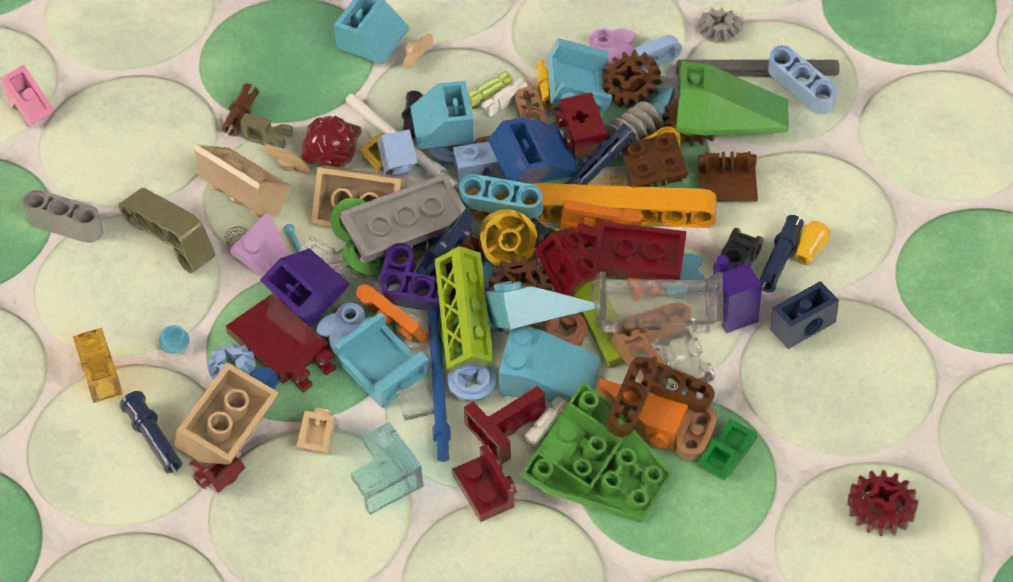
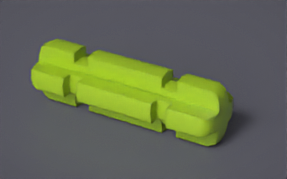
M504 71L497 75V79L493 77L477 86L476 91L475 89L470 90L468 95L471 108L481 104L480 100L484 102L491 98L501 88H505L508 85L512 86V75Z

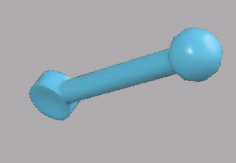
M293 224L285 225L284 232L290 236L296 251H302L294 233L295 227Z

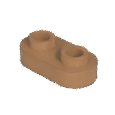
M709 407L704 412L688 410L676 439V451L682 459L687 461L699 460L710 444L717 427V413L713 408Z

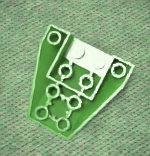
M682 61L678 73L677 90H680L676 116V132H681L688 136L788 132V99L714 66Z
M582 382L520 476L547 494L642 523L672 473L635 430L627 437H617L609 432L606 423L613 404L609 399ZM622 414L618 420V424L623 426L626 419L622 416Z

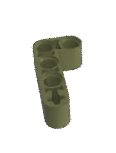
M143 187L119 203V209L128 222L172 246L180 265L188 273L192 274L215 257L214 249L203 224L194 214Z

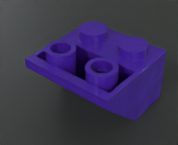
M310 248L280 258L260 279L277 299L309 327L351 285Z

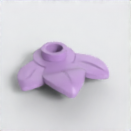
M601 28L594 31L590 37L589 44L591 47L608 51L609 60L606 65L613 66L615 64L612 59L613 57L619 60L622 59V52L624 51L628 56H631L635 48L630 43L635 39L636 33L622 28L614 31Z

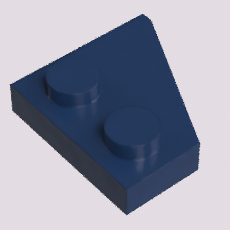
M466 208L434 240L415 273L429 275L435 268L436 258L455 249L458 240L463 242L472 231L469 225L475 217L472 212Z

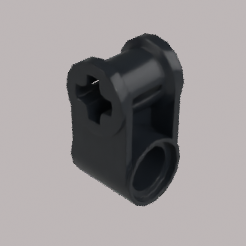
M735 227L722 249L721 255H726L729 258V263L733 269L748 263L751 266L760 254L763 237L742 233L740 228Z

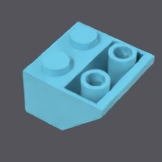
M353 0L334 24L337 49L382 65L385 64L409 31V26L385 0Z
M466 81L438 83L411 106L417 149L474 144L473 115Z

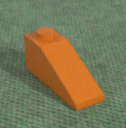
M600 378L598 393L614 404L621 384ZM626 391L624 393V397L628 401L633 403L640 401L639 395L634 391ZM648 393L634 430L646 443L658 449H667L675 452L676 439L688 413V405ZM623 410L621 414L626 419L629 412Z

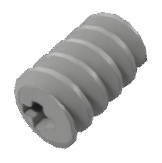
M641 101L634 107L629 108L627 112L622 113L618 118L613 119L610 124L605 125L607 140L625 123L636 134V137L630 141L635 142L643 140L655 133L656 130L663 128L664 121L654 106L648 102Z

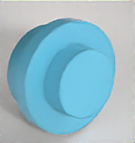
M168 326L160 335V347L166 353H180L188 347L189 335L180 326Z

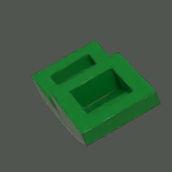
M729 419L716 440L712 439L697 462V466L725 480L750 450L758 438L757 432Z

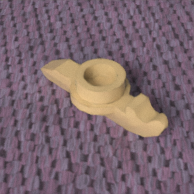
M431 34L420 37V41L408 43L406 48L407 56L404 58L403 64L405 69H409L432 45L434 40Z
M269 144L264 145V150L271 157L277 159L279 166L283 170L292 171L297 168L299 172L311 173L310 167L299 159L296 153L291 151L284 152Z

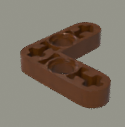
M643 356L637 357L631 362L607 418V429L617 437H627L634 430L648 393L688 405V409L692 411L704 412L710 407L714 399V389L703 380ZM640 368L646 370L641 383L635 381ZM673 379L677 382L679 388L676 390L667 389L663 385V380ZM685 386L689 387L686 395L682 394ZM626 391H634L639 395L640 401L630 402L624 397V393ZM697 392L703 394L702 400L696 399ZM624 410L629 413L622 426L618 424V420Z

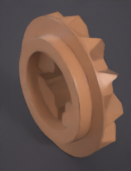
M575 313L542 321L540 330L573 345L582 346L584 338L587 337L588 326L585 319L580 314ZM560 324L562 328L568 331V336H563V333L559 332Z

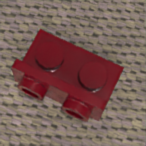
M574 228L552 232L534 250L555 289L560 294L572 297L586 283L596 281L601 277L595 262L592 260Z
M486 444L480 446V457L452 468L454 479L480 522L515 507L514 494L517 493L515 483L510 476L504 475L498 455L495 452L491 454Z

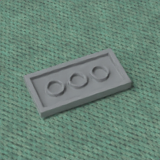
M445 173L341 212V220L364 262L367 263L386 256L389 247L393 244L405 243L412 246L439 236L466 207Z

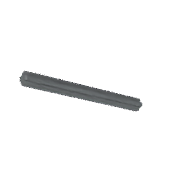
M679 59L676 62L677 75L682 61L708 64L734 76H771L768 72L769 59ZM805 59L824 76L839 75L840 63L837 59ZM781 60L776 61L779 64H786V62Z

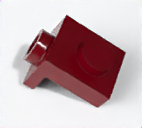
M237 457L230 464L211 463L208 467L194 459L189 463V466L195 472L192 475L195 482L201 488L206 489L208 487L217 493L233 483L246 468Z

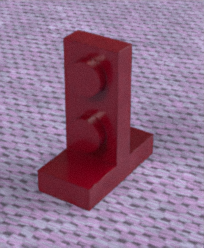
M537 386L489 417L472 401L463 407L465 426L483 445L486 444L491 454L495 452L501 464H504L511 459V441L507 437L514 435L520 427L530 421H536L546 409L545 393Z

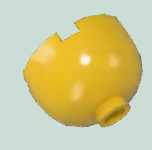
M499 209L490 213L480 225L478 244L483 255L495 266L499 267L501 260L509 264L511 256H514L516 261H521L522 256L525 255L528 261L536 249L534 246L536 244L537 231L534 223L521 212L513 209Z

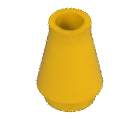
M811 221L809 225L804 226L798 250L794 256L796 261L803 265H810L815 256L830 241L829 235L831 232L825 224L819 221Z

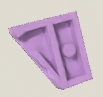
M267 212L231 247L230 254L261 277L280 258L291 255L272 217Z

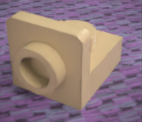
M315 408L314 412L304 411L297 448L329 454L334 428L339 426V420L332 416L333 411L323 408Z

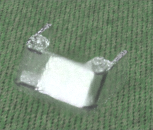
M599 272L592 281V301L596 309H593L595 326L601 327L602 333H618L620 328H692V333H710V327H716L723 322V272H716L708 280H606V272Z

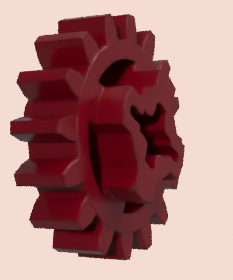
M882 470L881 476H876L873 471H869L868 479L860 475L857 484L851 485L847 505L850 506L849 516H857L855 523L857 526L866 524L867 533H870L873 529H878L879 536H883L885 530H889L892 535H896L897 527L905 531L908 527V522L914 521L918 507V500L915 499L916 490L908 489L910 482L908 480L899 482L898 473H895L892 477H887L886 470Z

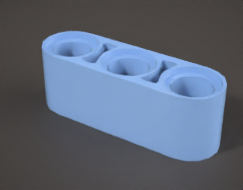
M778 45L771 50L768 64L769 74L812 111L818 114L829 112L833 108L836 95V87L833 82L787 45ZM781 60L786 62V64H779L776 61ZM802 77L807 79V81H799L796 78ZM822 94L827 96L828 98L822 99L819 98L817 95Z

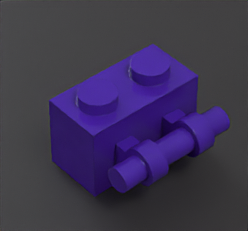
M726 255L718 256L717 262L713 266V275L716 278L712 282L714 307L711 308V313L714 321L717 324H721L727 334L759 322L762 284L749 263L733 269Z

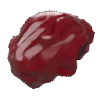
M337 116L318 117L308 125L306 138L302 143L301 157L309 164L321 163L322 166L344 167L353 159L356 151L357 137L351 126L342 118Z

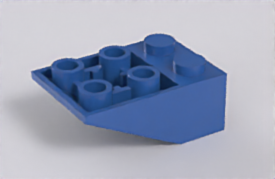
M527 117L505 120L500 123L488 138V142L507 180L535 184L572 177L579 170L570 150L566 147L564 138L557 125Z

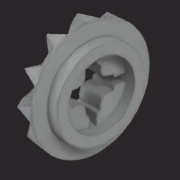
M723 7L718 11L711 8L709 13L702 12L701 18L698 19L700 34L714 42L729 41L735 38L741 29L739 16H734L733 10L725 12Z

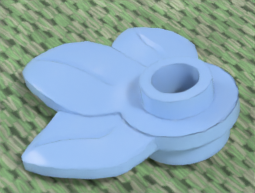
M345 303L337 309L336 313L327 315L320 320L316 333L320 337H329L330 347L335 354L337 340L342 335L350 334L359 328L365 320V312L356 303ZM347 313H354L356 315L353 319L345 317Z

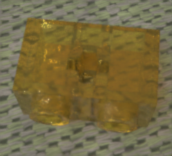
M102 327L73 336L93 403L121 395L122 390Z

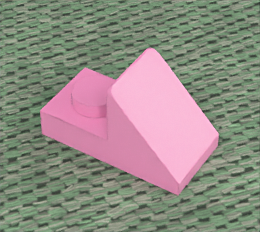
M25 65L0 79L10 107L17 106L30 127L54 113V108Z

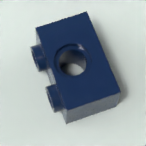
M819 281L772 307L770 330L787 349H790L836 323L839 300Z

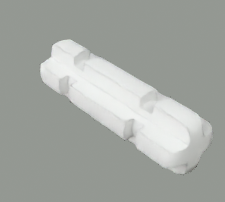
M522 78L516 79L511 83L512 86H506L493 95L492 99L489 98L481 104L482 112L488 117H492L499 112L498 109L502 110L515 101L516 92L521 88L527 87L528 84Z
M560 396L552 400L549 404L551 407L545 409L533 424L535 427L530 428L526 433L525 442L528 445H531L533 448L540 447L544 441L543 437L548 435L566 408L568 401Z

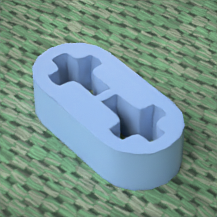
M666 35L642 44L635 50L639 56L646 52L649 58L653 57L658 64L657 66H661L675 60L682 52V45L673 35Z

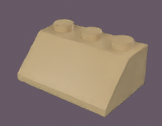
M196 145L194 151L199 176L209 182L208 186L211 189L230 195L229 200L239 205L248 206L251 208L250 213L259 218L266 212L270 216H279L291 190V185L231 148Z
M327 165L317 167L311 224L331 227L332 211L340 201L347 198H360L366 202L407 188L408 177Z
M226 362L177 429L174 447L200 463L230 464L277 399L279 392Z

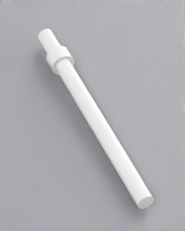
M351 93L347 96L346 102L384 135L398 132L356 95ZM413 145L417 163L427 171V175L432 179L446 173L457 191L459 183L447 174V169L438 162L434 163Z

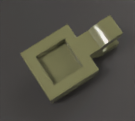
M245 113L241 119L244 140L263 146L274 143L275 146L284 149L286 140L283 136L292 137L294 134L293 126L279 124L272 127L270 120L260 116Z

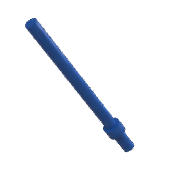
M431 309L427 314L435 418L432 435L433 440L436 442L437 460L445 462L450 459L448 441L451 440V427L447 424L440 315L438 310Z

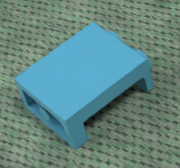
M558 38L547 56L551 104L560 106V99L592 92L602 117L612 102V95L604 93L602 88V69L609 60L608 51Z
M382 312L374 317L366 318L359 328L350 334L342 335L335 344V360L381 408L428 375L429 359L421 351L415 355L386 326L385 315Z

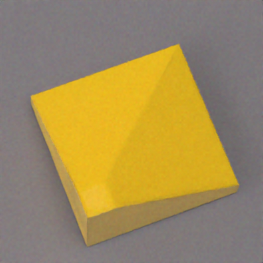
M379 133L359 150L377 171L383 167L377 143L381 137Z

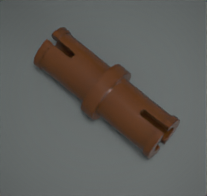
M246 83L242 86L237 99L229 107L230 113L222 124L221 128L224 133L232 125L233 127L228 135H238L241 128V119L245 113L251 114V106L259 94L256 86L250 94L248 92L252 84Z

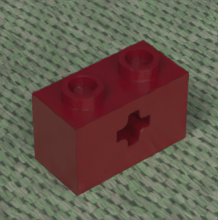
M592 92L560 99V111L556 112L558 127L564 128L563 138L567 149L571 148L575 159L593 155L601 147L600 143L603 140L607 141V131Z

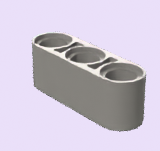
M32 190L23 196V207L28 223L31 226L86 243L95 242L102 237L103 227L96 207L42 190Z

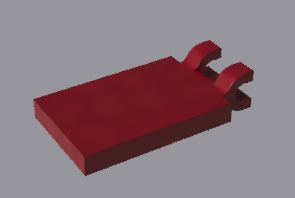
M599 221L598 228L578 223L577 234L580 236L585 248L591 246V249H587L595 262L600 274L680 284L687 231Z
M273 294L226 325L227 334L239 345H246L248 351L253 352L255 359L263 367L270 368L277 374L278 380L282 384L290 379L303 393L313 386L312 382L307 378L311 374L306 368L311 363L316 364L326 376L336 370V366L331 362L334 359V355L329 351L328 343Z

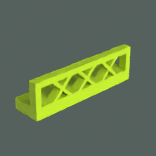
M458 246L435 259L446 367L452 371L468 363L485 367L494 363L481 253ZM452 262L453 268L448 277L446 264ZM453 287H455L456 296L452 304H450L449 296ZM456 315H458L459 324L454 332L452 324ZM461 342L463 355L456 358V349Z

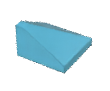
M674 87L657 88L658 94L651 93L649 95L651 98L649 104L654 106L661 116L665 111V105H671V99L674 98Z

